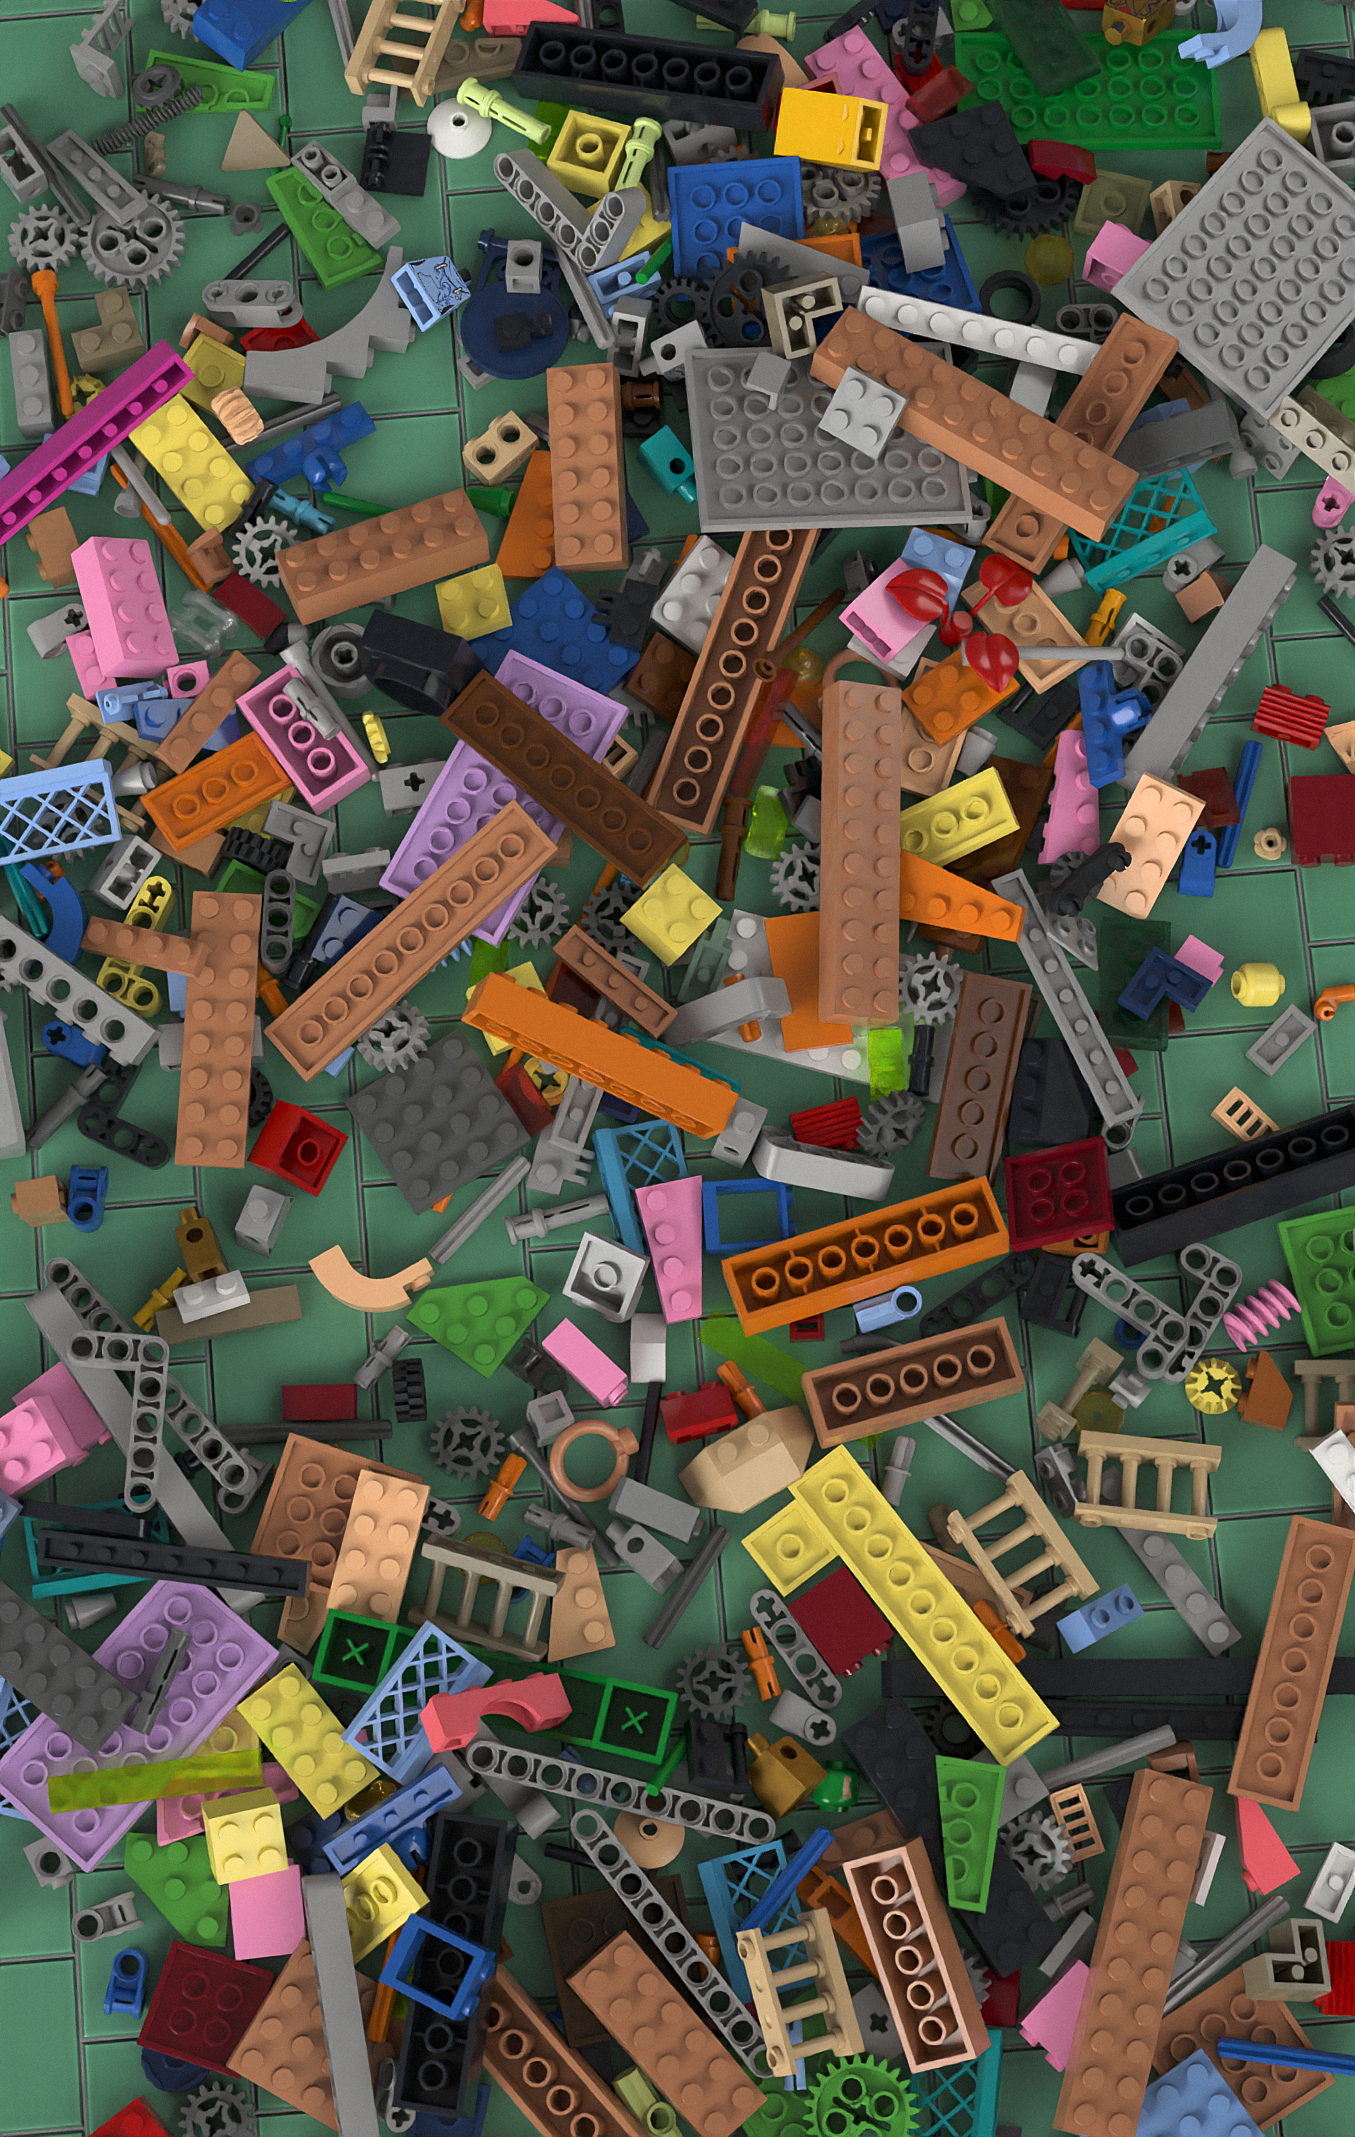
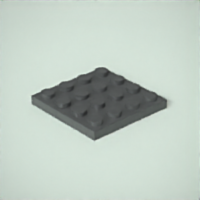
M460 1028L428 1047L427 1051L417 1054L420 1059L418 1062L412 1059L408 1060V1069L405 1070L400 1065L396 1068L395 1073H387L344 1101L417 1216L533 1142Z

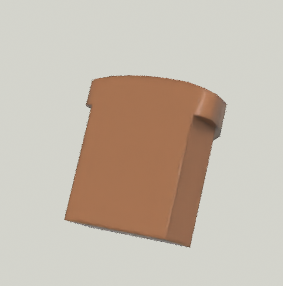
M194 312L182 334L179 345L188 350L200 332H203L231 348L236 336Z
M216 526L197 538L185 551L207 585L224 581L232 572H238L222 546L223 537Z
M1205 570L1200 574L1201 577L1175 595L1191 624H1197L1218 608H1222L1232 592V586L1221 576L1211 571Z
M1179 1741L1172 1746L1146 1755L1147 1763L1151 1770L1165 1772L1185 1767L1188 1780L1195 1783L1200 1782L1195 1751L1190 1741Z

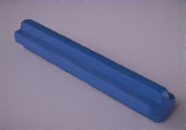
M1247 740L1244 744L1216 849L1215 866L1219 868L1229 869L1234 859L1263 749V744L1258 741Z
M820 1826L815 1830L735 1931L734 1937L737 1941L736 1932L758 1927L762 1931L834 1841L835 1836L829 1829Z
M1219 2037L1217 2042V2055L1220 2057L1355 2076L1354 2055L1228 2037Z

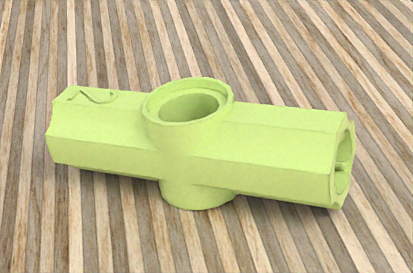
M636 2064L614 2077L611 2083L621 2100L651 2137H683L676 2125L674 2109L669 2104L661 2101L649 2079ZM652 2112L656 2116L655 2127L652 2126L650 2121Z

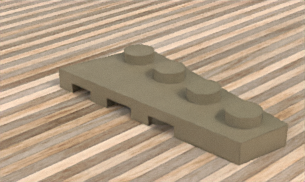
M478 38L476 42H460V39H449L435 75V87L432 94L458 89L469 77L477 79L479 84L512 76L522 48L520 38ZM398 39L387 40L398 43ZM414 39V43L402 44L426 48L428 40ZM390 55L395 72L410 75L416 74L420 60ZM398 86L401 102L415 99L411 88Z

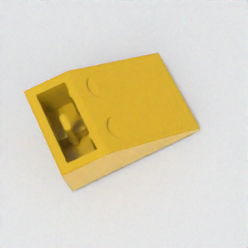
M783 87L774 155L782 157L799 156L801 161L858 173L879 171L889 104L860 97Z

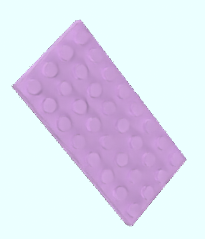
M511 649L494 677L599 764H601L630 712L628 707ZM459 739L382 876L379 886L406 899L513 799L525 809L555 844L566 826ZM541 870L483 922L472 935L498 948Z
M158 1580L91 1656L137 1696H140L141 1691H146L158 1659L170 1635L171 1628L179 1629L193 1636L165 1698L168 1700L166 1707H161L150 1736L129 1728L141 1700L96 1755L91 1754L42 1712L0 1759V1793L86 1873L90 1874L282 1655L204 1585Z

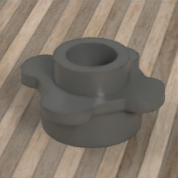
M242 202L230 208L229 214L233 218V225L231 226L233 234L241 236L245 232L258 234L263 230L264 225L260 221L259 216L262 209L258 203ZM249 217V221H244L243 219Z

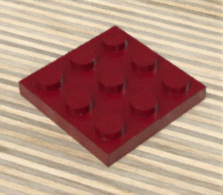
M1103 1135L1003 1159L1010 1247L1014 1253L1115 1229L1107 1142Z
M173 1939L136 2045L240 2079L241 2075L228 2068L226 2063L270 1992L276 1974Z

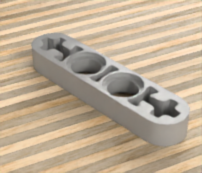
M771 1590L756 1592L750 1601V1611L754 1619L761 1626V1629L812 1702L823 1710H830L836 1707L842 1698L840 1683L779 1596ZM762 1596L765 1600L771 1598L774 1600L775 1603L771 1608L776 1616L780 1612H783L786 1618L776 1621L771 1629H768L765 1623L771 1621L766 1612L759 1614L756 1611V1608L759 1606L758 1599ZM789 1625L794 1628L796 1638L792 1644L782 1645L777 1641L775 1633L780 1626ZM809 1654L815 1658L816 1669L812 1673L802 1674L797 1670L796 1660L800 1655ZM821 1670H824L827 1674L826 1677L821 1678L823 1684L827 1688L833 1685L836 1689L833 1693L835 1700L831 1703L826 1699L820 1702L817 1698L820 1694L819 1687L814 1683L809 1688L805 1682L815 1678Z

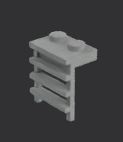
M104 0L105 11L101 16L97 13L93 15L94 26L88 31L84 28L81 32L82 43L79 47L72 44L69 49L80 78L88 82L90 87L99 95L106 97L108 94L118 100L125 90L115 61L110 59V57L133 27L134 21L128 18L125 23L123 22L119 10V5L123 0ZM108 20H109V22H110V25H111V28H112L113 33L116 34L114 38H112V35H111V32H110V29H109V26H108V23H107ZM97 36L99 37L102 48L105 49L103 53H101L98 41L96 39Z
M371 847L363 850V854L349 856V853L341 852L330 855L327 860H322L323 873L327 881L329 893L336 896L341 893L347 896L384 890L379 886V882L392 860L389 849L383 850L382 847ZM391 893V898L361 904L377 911L389 908L394 910L400 905L398 896Z

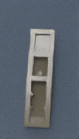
M294 1284L248 1292L250 1303L183 1324L177 1307L154 1312L157 1335L165 1340L168 1346L227 1337L232 1333L263 1329L268 1325L299 1321L303 1316L297 1286Z

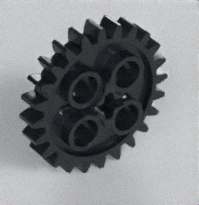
M1024 151L1023 153H1024V155H1025V157H1026V160H1027V162H1028V164H1029V166H1030V162H1029V152H1028V151ZM1035 172L1033 175L1037 182L1036 190L1006 201L993 196L994 192L978 185L975 188L971 186V194H973L972 205L977 206V217L985 215L984 226L995 224V234L1004 229L1007 231L1006 239H1010L1013 233H1017L1020 242H1023L1025 234H1030L1033 241H1036L1038 232H1041L1048 238L1051 227L1054 230L1060 231L1062 221L1068 223L1070 213L1074 212L1078 194V189H1075L1077 180L1070 178L1064 173L1058 179L1053 180ZM1041 197H1049V198H1051V199L1047 200V199H1043V198H1041ZM1012 209H1019L1022 212H1016Z
M749 250L746 260L743 259L740 252L734 253V264L729 259L724 258L722 259L724 270L717 267L711 269L716 278L704 279V283L710 289L709 291L699 292L701 297L707 299V304L698 306V309L707 311L708 316L702 318L700 323H710L711 328L705 335L716 334L718 336L714 343L715 347L723 343L727 344L726 348L772 347L769 327L766 321L756 311L748 313L746 309L749 304L741 296L734 293L730 286L735 284L748 300L757 299L759 302L756 308L766 316L761 288L800 278L799 275L788 277L787 274L791 268L790 264L780 269L778 267L780 257L776 256L771 262H767V252L763 251L757 260L754 251ZM749 272L755 273L760 281L755 291L748 290L744 285V277ZM726 297L734 299L737 305L736 312L732 316L726 315L721 308L722 301ZM750 320L756 321L761 327V334L757 339H751L746 334L745 328Z

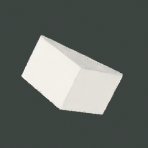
M634 1313L631 1318V1383H666V1323L663 1314Z

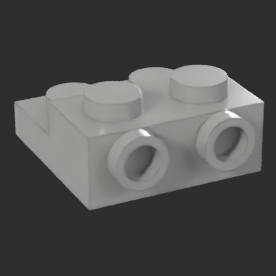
M589 1229L584 1233L562 1293L571 1297L572 1302L580 1307H591L601 1312L602 1317L608 1321L623 1323L634 1315L644 1288L641 1283L651 1258Z

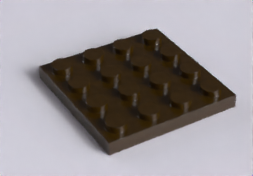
M680 1873L649 1879L650 1883L693 1938ZM641 1881L620 1887L624 1893L632 1895L640 1890ZM613 1887L539 1903L565 2038L569 2049L614 2039L565 1979L618 1931L622 1930L627 1931L700 2019L710 2017ZM655 1902L647 1904L642 1912L644 1920L650 1924L659 1922L663 1917L662 1907ZM679 1932L668 1934L665 1939L666 1949L672 1953L682 1951L685 1946L684 1936ZM698 1961L691 1963L687 1969V1976L693 1982L702 1981Z

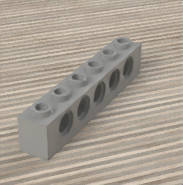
M0 912V966L3 968L0 974L15 985H18L21 981L30 988V991L27 993L30 997L42 1005L49 1002L58 1009L55 1015L68 1025L72 1026L75 1022L85 1029L82 1035L93 1044L99 1046L101 1042L112 1049L109 1055L123 1066H126L128 1062L139 1066L163 1032ZM13 941L16 945V953L13 957L6 959L3 954L4 946L8 942ZM40 961L43 965V973L39 978L33 979L30 975V968L35 962ZM67 981L70 985V993L65 999H60L57 995V988L62 982ZM94 1001L98 1008L97 1014L94 1018L87 1020L84 1015V1008L89 1002ZM121 1021L125 1027L124 1035L120 1039L114 1040L111 1036V1028L116 1022Z

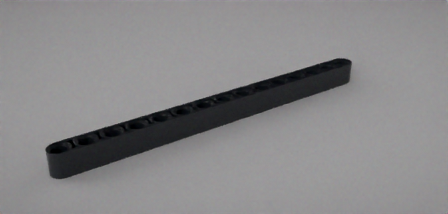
M1334 1657L1325 1695H1355V1657ZM1258 1658L1023 1659L1015 1667L1039 1697L1229 1696L1250 1694ZM920 1660L881 1661V1697L894 1698L899 1694L902 1698L948 1697Z

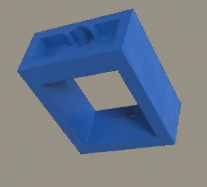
M767 1178L702 1182L707 1256L746 1253L796 1237L795 1220H788L787 1207L793 1206L792 1186H785L784 1182ZM776 1191L780 1239L720 1243L717 1195Z
M410 1913L379 1981L453 2020H465L466 2016L470 2017L474 2013L479 2003L477 1993L482 1982L486 1983L495 1969L493 1959L496 1952L421 1913ZM428 1932L475 1956L452 2005L405 1981Z

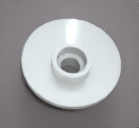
M457 97L447 99L435 107L428 119L427 133L432 135L431 144L440 154L452 159H466L475 156L486 147L491 138L492 123L491 118L482 117L478 110L468 104H459ZM463 120L464 124L462 126H455L453 122Z

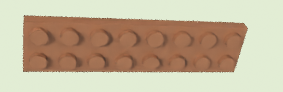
M1123 312L1054 424L1112 457L1179 349V340ZM1011 493L981 543L997 553H1003L1022 567L1039 575L1069 526Z
M193 891L190 939L204 942L211 948L199 979L187 978L175 1165L245 1169L263 895Z
M1297 1515L1291 1517L1226 1790L1227 1794L1298 1812L1355 1569V1531Z

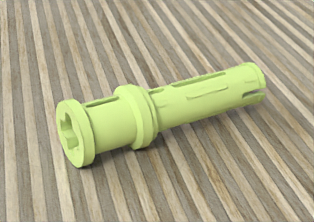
M763 9V11H759L744 32L757 34V36L766 32L771 37L787 38L788 42H793L796 12H790L789 15L769 13V10ZM697 14V29L732 31Z
M473 77L467 78L460 87L457 95V102L459 104H468L478 110L482 117H493L529 137L539 145L544 144L549 138L551 126L507 103L495 89L490 91L484 88Z
M640 117L634 122V134L632 139L626 143L625 152L627 157L614 191L632 186L637 187L645 163L651 161L654 156L653 146L655 141L662 134V127L657 121L647 117Z

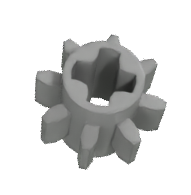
M1137 1366L1132 1373L1124 1367L1108 1387L1116 1393L1111 1401L1123 1410L1128 1404L1137 1409L1152 1389L1145 1383L1147 1378L1139 1373Z

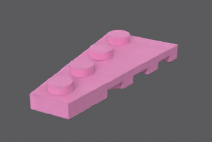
M1066 730L1060 733L1053 772L1057 776L1054 790L1050 791L1048 804L1051 805L1049 822L1044 823L1042 837L1046 839L1044 850L1039 853L1037 865H1053L1058 857L1069 851H1084L1085 854L1091 856L1100 847L1098 789L1091 785L1089 780L1084 731Z
M702 1175L635 1189L634 1196L649 1257L651 1258V1266L666 1325L700 1318L702 1315Z
M279 1762L261 1763V1776L173 1779L156 1798L158 1844L163 1846L204 1832L202 1802L271 1787L279 1805L299 1799L300 1789Z

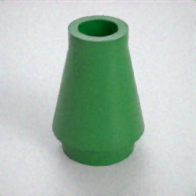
M469 486L466 490L473 508L503 519L504 516L511 517L516 503V492L509 490L508 486Z

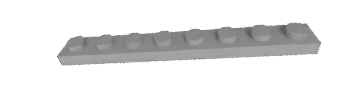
M1022 869L992 880L988 885L991 892L1026 908L1020 943L1017 942L1109 1128L1140 1116L1143 1110L1059 943L1046 934L1045 915Z

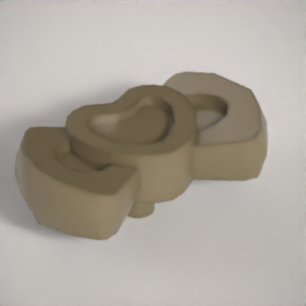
M150 131L146 135L143 153L145 156L144 167H146L145 176L157 179L161 178L166 169L164 162L167 161V156L164 155L162 148L165 135L159 131Z
M944 1503L935 1504L927 1515L935 1531L934 1535L941 1543L943 1552L959 1554L965 1547L962 1542L957 1544L947 1529V1525H949L947 1518L953 1512V1508Z

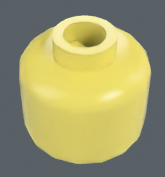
M1244 963L1238 971L1233 973L1231 980L1232 994L1246 1007L1273 1006L1277 1002L1279 995L1284 993L1285 979L1282 974H1279L1277 967L1272 963Z

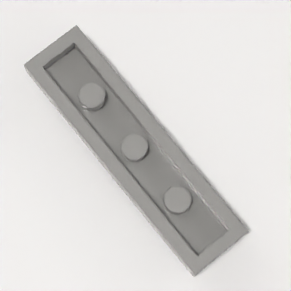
M71 129L45 147L49 157L121 225H124L148 207L145 198Z

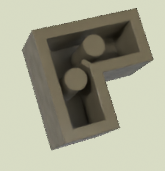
M825 271L761 288L773 352L785 360L808 355L817 350L812 318L843 310L837 276Z
M126 286L94 294L102 325L71 333L79 364L84 375L88 374L92 377L133 365L147 353Z
M1290 1918L1268 1929L1271 1953H1263L1242 1963L1247 2000L1310 2002L1332 1992L1323 1925L1320 1919Z

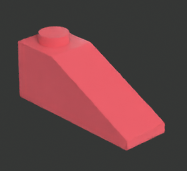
M485 0L483 25L490 38L525 37L531 21L583 27L577 14L547 0Z
M1233 1795L1240 1864L1245 1870L1240 1875L1251 1892L1257 1890L1259 1895H1266L1301 1872L1257 1801Z

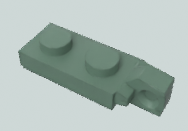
M717 916L712 931L704 930L701 937L698 938L677 993L676 1002L685 1005L716 992L732 951L730 947L733 940L726 938L731 925L730 920Z

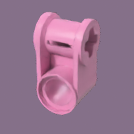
M1330 474L1317 497L1312 511L1314 524L1324 530L1335 528L1342 520L1349 506L1355 501V496ZM1328 507L1332 508L1330 512L1326 511Z

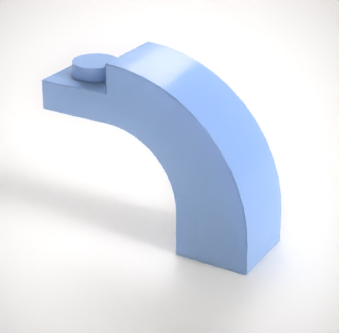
M1214 0L1218 18L1216 33L1199 34L1180 44L1178 49L1181 59L1195 58L1196 62L1206 60L1207 68L1212 69L1246 52L1254 44L1261 28V0Z

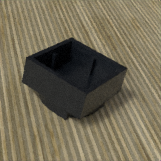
M374 609L358 644L370 658L364 675L376 689L398 702L402 707L440 718L482 669L491 674L463 637L378 609Z

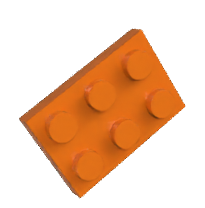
M959 648L903 690L901 702L939 749H941L1018 691L1020 685L1012 676L1006 688L1000 694L997 693L977 675L971 666H962L961 648Z

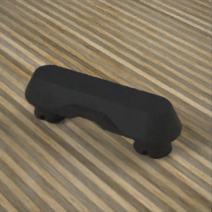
M1113 842L1101 845L1053 890L1050 895V902L1057 915L1065 916L1068 914L1069 917L1077 916V911L1081 912L1083 910L1084 899L1095 885L1102 883L1115 870L1123 872L1126 870L1125 866H1130L1132 856L1129 852L1125 851L1122 843Z

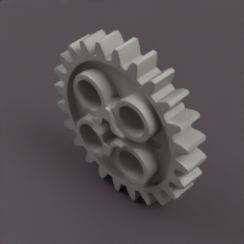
M801 161L804 218H806L807 226L816 221L821 229L825 223H830L832 229H836L839 222L845 227H849L850 219L861 223V215L870 217L871 209L876 210L881 192V177H877V171L858 173Z
M144 189L141 195L145 198L148 207L133 217L134 219L127 224L121 225L102 206L94 204L96 216L92 215V220L89 222L90 225L80 227L82 234L85 236L79 238V243L84 248L80 251L83 260H87L86 266L89 272L94 271L97 281L105 278L104 281L108 288L117 282L118 287L130 285L133 293L137 292L138 285L143 284L146 291H149L150 281L154 280L156 284L161 286L160 276L162 274L170 278L173 276L169 268L170 266L180 268L181 265L176 256H185L186 254L182 246L187 243L186 236L182 233L185 231L183 221H179L178 211H171L170 201L167 200L161 204V198L158 193L149 199L147 190ZM109 228H113V229L117 230L118 232L113 231V230H108V229H109ZM154 231H162L158 237H148ZM109 244H117V247L111 251L104 250ZM137 258H146L142 264H132Z

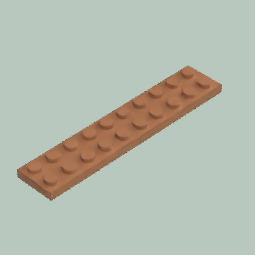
M513 799L263 1032L303 1079L311 1083L561 850L525 809Z

